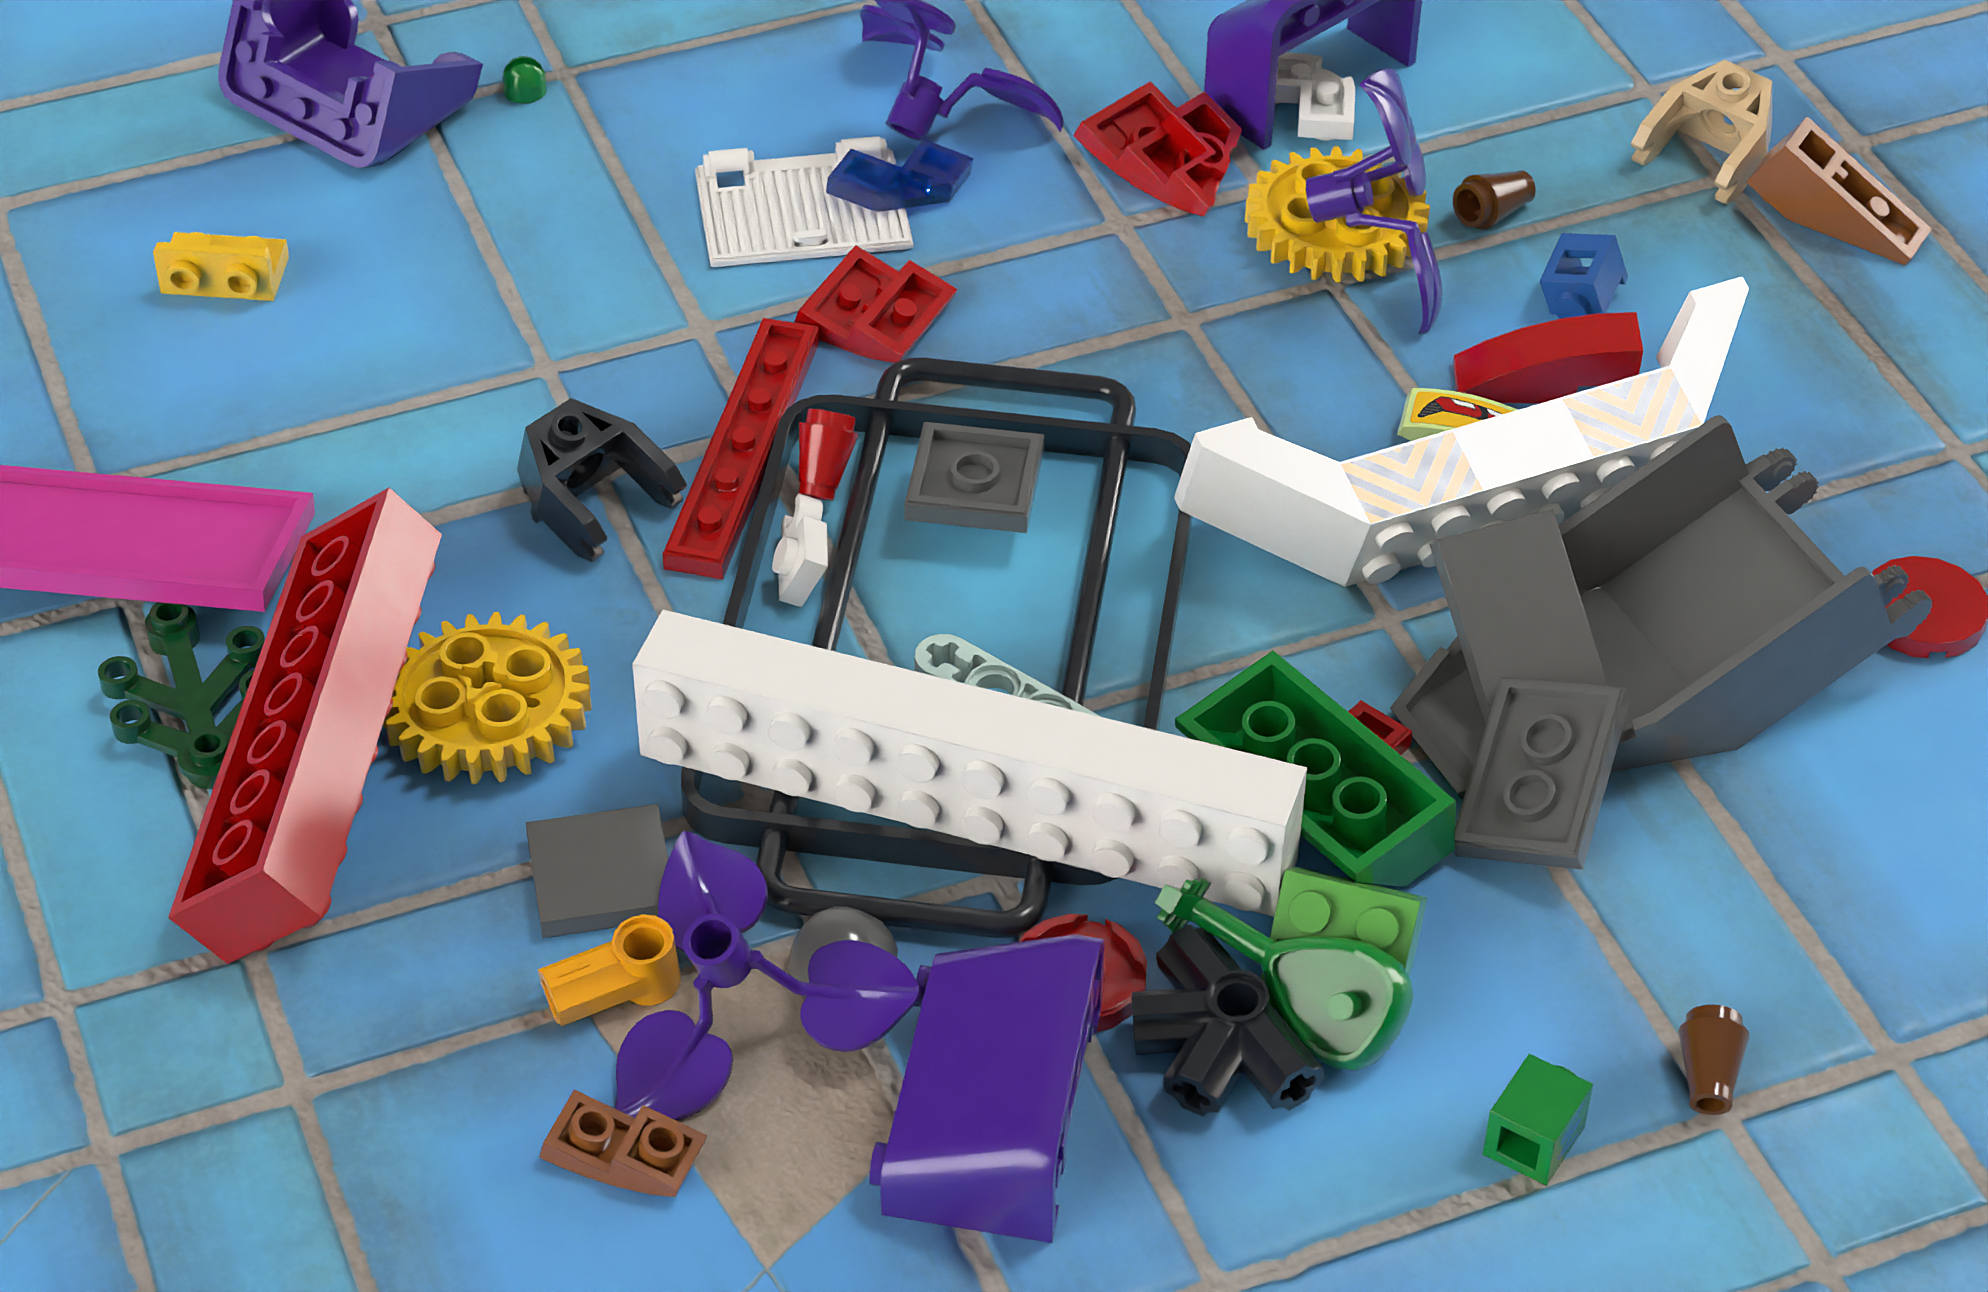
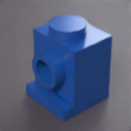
M1561 233L1539 281L1550 314H1555L1561 319L1607 312L1618 285H1625L1628 279V273L1616 235ZM1581 258L1593 259L1590 267H1584Z

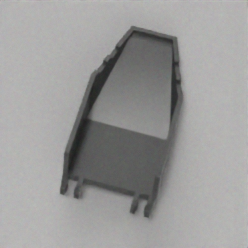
M1721 415L1710 418L1558 525L1608 686L1626 687L1631 699L1611 772L1739 749L1892 640L1907 637L1916 629L1917 625L1922 624V621L1927 619V615L1931 612V607H1933L1931 598L1923 590L1917 589L1915 592L1911 591L1910 594H1905L1904 598L1898 599L1885 608L1893 598H1897L1907 588L1909 576L1900 566H1889L1886 570H1882L1880 574L1873 575L1866 567L1862 566L1844 576L1787 515L1793 514L1804 503H1808L1810 499H1813V495L1817 493L1816 490L1819 488L1817 479L1810 472L1804 471L1803 473L1798 472L1790 480H1786L1795 470L1794 467L1797 465V459L1788 449L1785 450L1783 447L1779 450L1776 448L1774 451H1769L1767 455L1763 454L1745 464L1732 426ZM1457 636L1447 649L1438 648L1390 709L1403 726L1413 731V740L1462 800L1465 797L1486 726Z

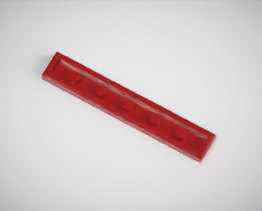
M769 318L762 319L663 551L664 570L724 579L761 488L779 421L786 409L795 404L820 343L819 327Z

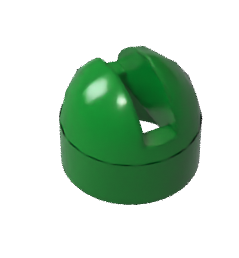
M519 56L513 58L505 65L502 81L504 95L508 100L526 104L536 102L545 96L547 92L546 75L540 62L532 57Z

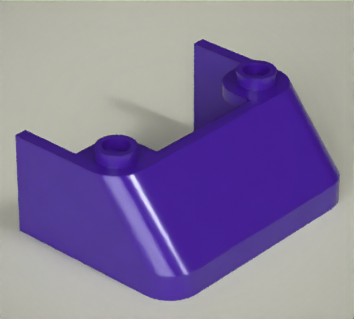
M1246 0L1225 13L1218 15L1208 28L1204 91L1241 127L1240 135L1265 150L1272 146L1279 56L1348 18L1347 29L1403 65L1410 67L1416 63L1422 0Z

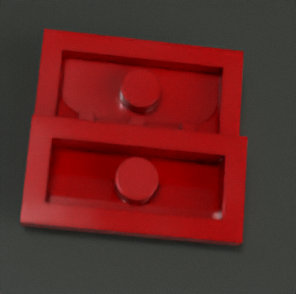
M855 245L798 310L794 323L819 327V339L832 346L865 358L896 363L907 355L952 301L958 289L911 260H908L902 269L897 271Z

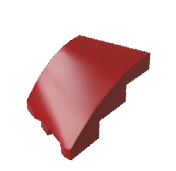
M1149 81L1083 120L1073 136L1098 160L1139 190L1185 212L1205 216L1215 204L1216 193L1221 180L1226 174L1231 153L1237 145L1242 129L1205 91L1176 108Z

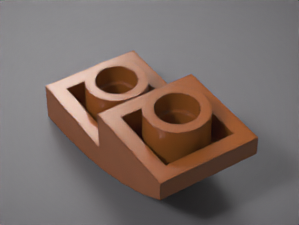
M574 1089L544 1140L539 1158L608 1185L646 1194L676 1197L705 1144L707 1135L645 1105H642L636 1118Z

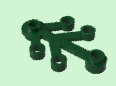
M157 602L151 607L150 613L146 617V632L151 649L157 654L167 656L176 689L140 676L135 661L129 657L115 656L102 662L98 668V677L103 694L111 699H129L114 706L110 712L113 734L122 743H140L177 757L180 772L193 785L202 789H213L254 670H249L256 667L265 637L263 632L254 626H241L232 630L226 637L228 654L208 678L202 682L193 648L200 639L194 610L183 604ZM239 683L242 700L216 727L212 713ZM148 707L185 720L189 733L151 721ZM137 720V721L134 722V723H129V724L126 723V722H129V721Z

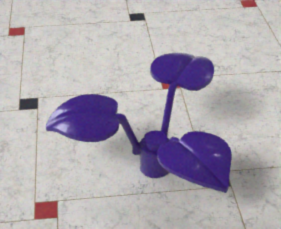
M874 0L881 8L872 5L862 6L860 11L862 42L879 41L915 46L907 80L903 82L885 122L892 130L910 139L924 142L937 115L948 118L952 107L971 88L981 87L987 93L1002 101L1046 117L1061 132L1064 120L1056 102L1037 85L1010 73L984 68L982 74L971 73L945 100L940 97L943 88L936 82L919 74L925 50L930 49L942 52L945 46L941 39L930 33V29L947 35H952L956 29L953 19L942 10L924 0Z
M1388 68L1373 72L1359 86L1367 93L1376 106L1390 146L1348 168L1307 178L1306 195L1311 215L1316 223L1346 217L1348 227L1366 225L1400 230L1406 233L1420 289L1422 324L1419 334H1423L1431 329L1440 312L1443 293L1441 273L1428 233H1421L1415 221L1362 214L1364 207L1373 204L1371 182L1403 171L1410 196L1422 195L1426 187L1425 163L1419 144L1416 141L1415 129L1409 114L1404 88L1398 73ZM1392 157H1394L1395 162L1393 164L1372 170L1367 173L1365 172L1366 170Z
M683 831L669 856L663 873L658 900V917L665 920L671 926L676 948L686 953L699 972V975L693 982V986L698 992L700 1016L697 1024H695L687 1014L681 1011L664 1010L645 1016L631 1028L622 1042L617 1057V1101L615 1109L636 1118L642 1105H645L679 1121L702 1111L721 1094L730 1078L734 1057L727 1042L720 1037L708 1034L713 1024L711 991L714 987L730 988L740 984L748 976L751 969H758L796 995L807 996L800 1011V1019L804 1029L820 1046L840 1052L866 1048L888 1034L917 1004L921 993L919 984L909 968L897 957L878 946L857 940L836 941L818 948L809 960V983L795 979L765 959L759 950H752L741 934L753 928L759 921L768 899V886L758 866L750 858L738 851L711 843L691 832Z

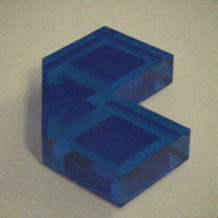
M924 139L902 167L855 149H850L828 176L826 193L875 212L948 203L971 174L973 158Z

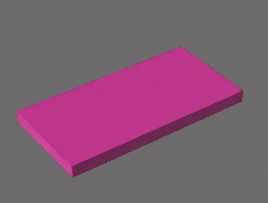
M0 465V588L265 612L297 550L301 536L305 534L315 514L314 495L310 492Z

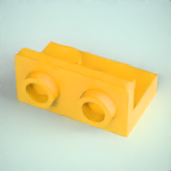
M174 232L170 242H157L153 250L160 292L163 294L274 301L289 259L286 239L213 235L201 232Z

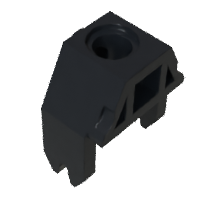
M570 398L525 427L517 472L523 491L528 495L532 505L530 511L532 519L536 523L542 520L577 556L593 562L604 555V550L600 545L605 543L608 537L597 518L576 497L619 468H622L656 503L672 509L683 501V497L679 492L686 488L687 483L678 467L635 423Z

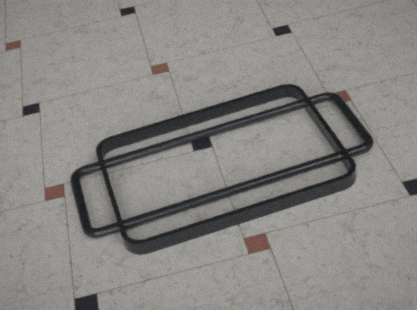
M925 357L904 359L887 368L878 381L874 399L836 394L815 395L799 400L786 409L778 424L723 624L740 629L744 627L790 455L795 443L799 439V423L806 422L808 409L832 411L855 417L854 431L865 432L811 646L834 652L836 651L889 435L920 438L924 422L1043 434L1045 452L1103 458L1060 688V694L1083 706L1127 460L1167 466L1181 477L1191 444L1173 432L1157 428L1134 426L1136 416L1135 398L1125 385L1115 379L1098 375ZM928 381L1098 399L1111 404L1113 410L1110 423L902 402L898 401L902 386L906 383ZM1180 510L1144 721V728L1159 731L1193 520V516ZM682 767L683 815L689 826L706 839L724 844L759 848L756 865L764 875L768 886L767 903L775 909L787 913L812 916L814 913L833 906H842L861 910L889 926L989 938H1011L1027 932L1041 920L1048 904L1051 882L1072 885H1101L1118 879L1096 871L1056 861L1042 860L1033 855L993 845L979 844L970 839L942 832L797 816L795 813L800 796L787 795L777 790H774L769 812L719 806L710 803L698 793L704 772ZM786 851L1013 877L1025 880L1020 903L1015 908L1007 911H993L793 887L782 881L781 869Z

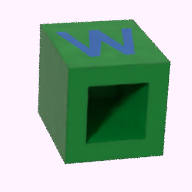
M1528 1054L1490 1110L1482 1155L1547 1186L1585 1128L1593 1084L1576 1076L1565 1067L1552 1065L1534 1055Z

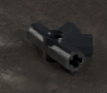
M1188 924L1170 934L1167 943L1156 953V961L1160 971L1175 989L1132 992L1131 996L1136 1055L1179 1052L1163 1077L1165 1092L1173 1096L1183 1109L1204 1117L1209 1112H1220L1240 1076L1244 1073L1272 1109L1282 1107L1289 1111L1309 1100L1311 1093L1323 1081V1067L1269 1003V991L1265 982L1256 974L1242 970L1214 935L1203 928L1193 927L1191 924Z

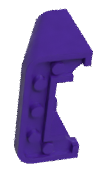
M233 0L219 64L218 81L225 98L232 104L350 166L365 168L385 163L469 103L476 93L483 63L459 52L440 54L432 64L402 67L390 60L387 61L355 45L359 18L352 0Z
M1074 934L935 954L931 966L920 965L916 981L919 984L921 993L914 1007H920L921 1009L888 1143L878 1141L875 1143L870 1164L869 1184L880 1186L881 1215L1053 1243L1059 1215V1205L1055 1204V1196L1061 1174L1063 1175L1065 1169L1068 1131L1087 1042L1091 1043L1093 1033H1097L1103 1004L1104 939Z

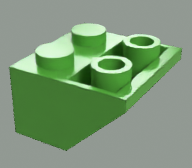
M1292 867L1284 872L1270 939L1276 942L1309 936L1346 938L1366 942L1391 955L1402 964L1409 976L1428 898L1368 883H1356L1351 879L1300 867ZM1262 971L1261 979L1265 982L1264 975H1263V971ZM1269 995V1003L1277 1010Z

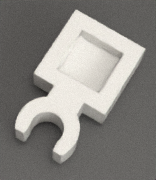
M798 493L795 498L796 508L794 517L785 515L782 519L781 536L783 538L775 550L772 570L778 573L779 601L802 607L828 567L827 524L821 521L823 512L822 501Z

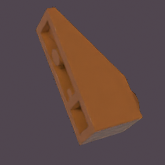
M1808 116L1766 154L1746 181L1765 202L1772 205L1787 220L1902 265H1905L1912 259L1932 229Z

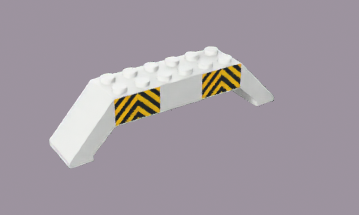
M1743 277L1690 291L1656 356L1661 366L1660 369L1342 462L1335 461L1258 430L1252 417L1197 432L1194 435L1174 499L1180 511L1343 587L1367 581L1369 584H1378L1392 578L1400 570L1422 564L1424 567L1436 566L1429 544L1438 539L1553 509L1557 524L1559 525L1704 423L1749 288Z

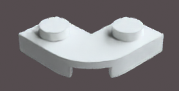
M1287 52L1279 56L1275 104H1299L1298 137L1316 138L1324 141L1333 139L1353 140L1355 84L1352 77L1342 79L1335 73L1323 69L1321 56Z

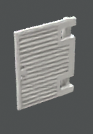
M880 136L841 139L840 142L835 143V153L754 160L753 150H747V148L708 151V154L703 155V165H698V168H695L710 267L847 255L855 245L868 253L914 248L893 150L887 148L886 139H880ZM874 159L877 174L851 176L849 161ZM743 172L745 186L718 188L716 173Z

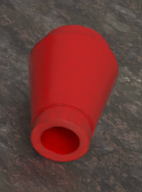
M808 409L806 422L799 423V494L815 499L834 501L836 489L839 487L859 436L858 433L853 432L855 417L832 411Z

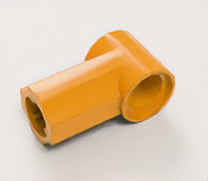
M644 914L631 917L622 922L614 931L612 941L538 969L540 983L547 998L549 1008L557 1024L561 1026L628 1000L638 1005L646 1006L663 1003L676 993L681 982L671 926L657 916Z

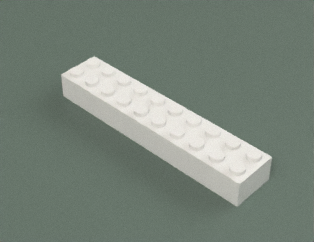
M662 610L633 662L640 756L656 759L665 764H675L715 774L724 779L738 780L770 788L787 795L801 796L844 807L853 812H864L907 823L916 828H927L970 839L979 844L993 845L1033 855L1042 860L1056 861L1096 871L1109 877H1119L1162 889L1165 884L1182 888L1186 879L1191 881L1198 879L1200 881L1201 878H1205L1212 882L1204 895L1209 901L1229 905L1238 910L1253 911L1275 917L1284 872L1286 869L1295 867L1298 860L1307 767L667 610Z

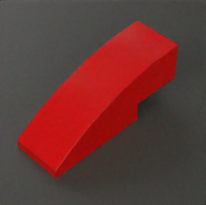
M1637 312L1597 313L1561 318L1523 327L1478 343L1455 354L1453 357L1456 392L1479 396L1499 403H1544L1577 393L1578 386H1602L1639 375L1644 350Z

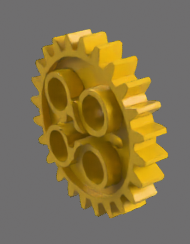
M1339 146L1333 147L1330 156H1323L1316 147H1312L1310 149V158L1306 159L1295 152H1290L1288 165L1281 161L1272 160L1270 172L1259 170L1257 172V182L1249 184L1245 208V222L1248 223L1247 235L1251 238H1257L1256 250L1258 252L1271 250V263L1276 264L1288 259L1290 261L1289 272L1292 274L1306 267L1311 269L1312 280H1317L1323 272H1331L1335 283L1341 282L1344 273H1352L1359 282L1364 281L1365 270L1370 269L1377 275L1384 277L1386 276L1387 263L1397 268H1403L1405 255L1411 256L1408 237L1403 231L1366 225L1348 227L1346 217L1316 223L1311 215L1306 195L1307 178L1333 173V171L1348 168L1362 161V149H1356L1348 157L1342 155ZM1383 162L1366 170L1365 172L1367 173L1372 170L1383 167ZM1402 172L1371 182L1373 204L1364 207L1362 214L1415 221L1421 233L1427 232L1430 205L1425 204L1426 190L1420 196H1410L1404 177L1401 178Z
M494 612L488 624L482 625L478 624L473 614H468L465 619L464 628L456 629L445 620L441 622V636L436 638L428 633L420 632L418 634L420 649L406 648L408 657L403 668L399 671L391 696L393 706L384 719L383 728L387 730L390 746H400L402 760L407 762L419 758L420 769L424 774L442 765L445 781L450 782L461 770L469 772L471 784H477L483 772L491 770L499 782H504L507 776V768L516 766L522 773L529 775L531 774L530 759L537 757L548 763L554 762L553 744L571 748L573 746L572 730H584L586 727L584 712L590 711L592 708L588 666L583 665L580 648L569 649L567 634L562 633L550 637L549 623L545 621L528 630L526 617L522 614L516 617L510 625L502 624L499 612Z

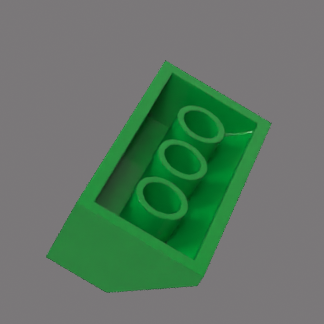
M1274 650L1175 718V727L1189 739L1307 767L1300 835L1356 883L1406 887L1454 851L1456 800Z

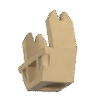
M1724 59L1672 85L1640 124L1631 142V147L1636 149L1632 155V161L1643 166L1653 161L1678 130L1730 154L1714 181V185L1719 187L1715 194V199L1726 205L1734 201L1748 185L1746 181L1768 153L1772 128V80ZM1727 116L1734 125L1727 124L1723 119Z

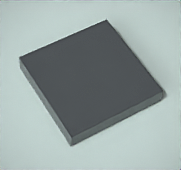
M924 422L905 499L904 520L1027 533L1044 452V435Z
M658 804L526 822L542 938L615 928L625 920L643 914L658 917L661 880L668 861Z

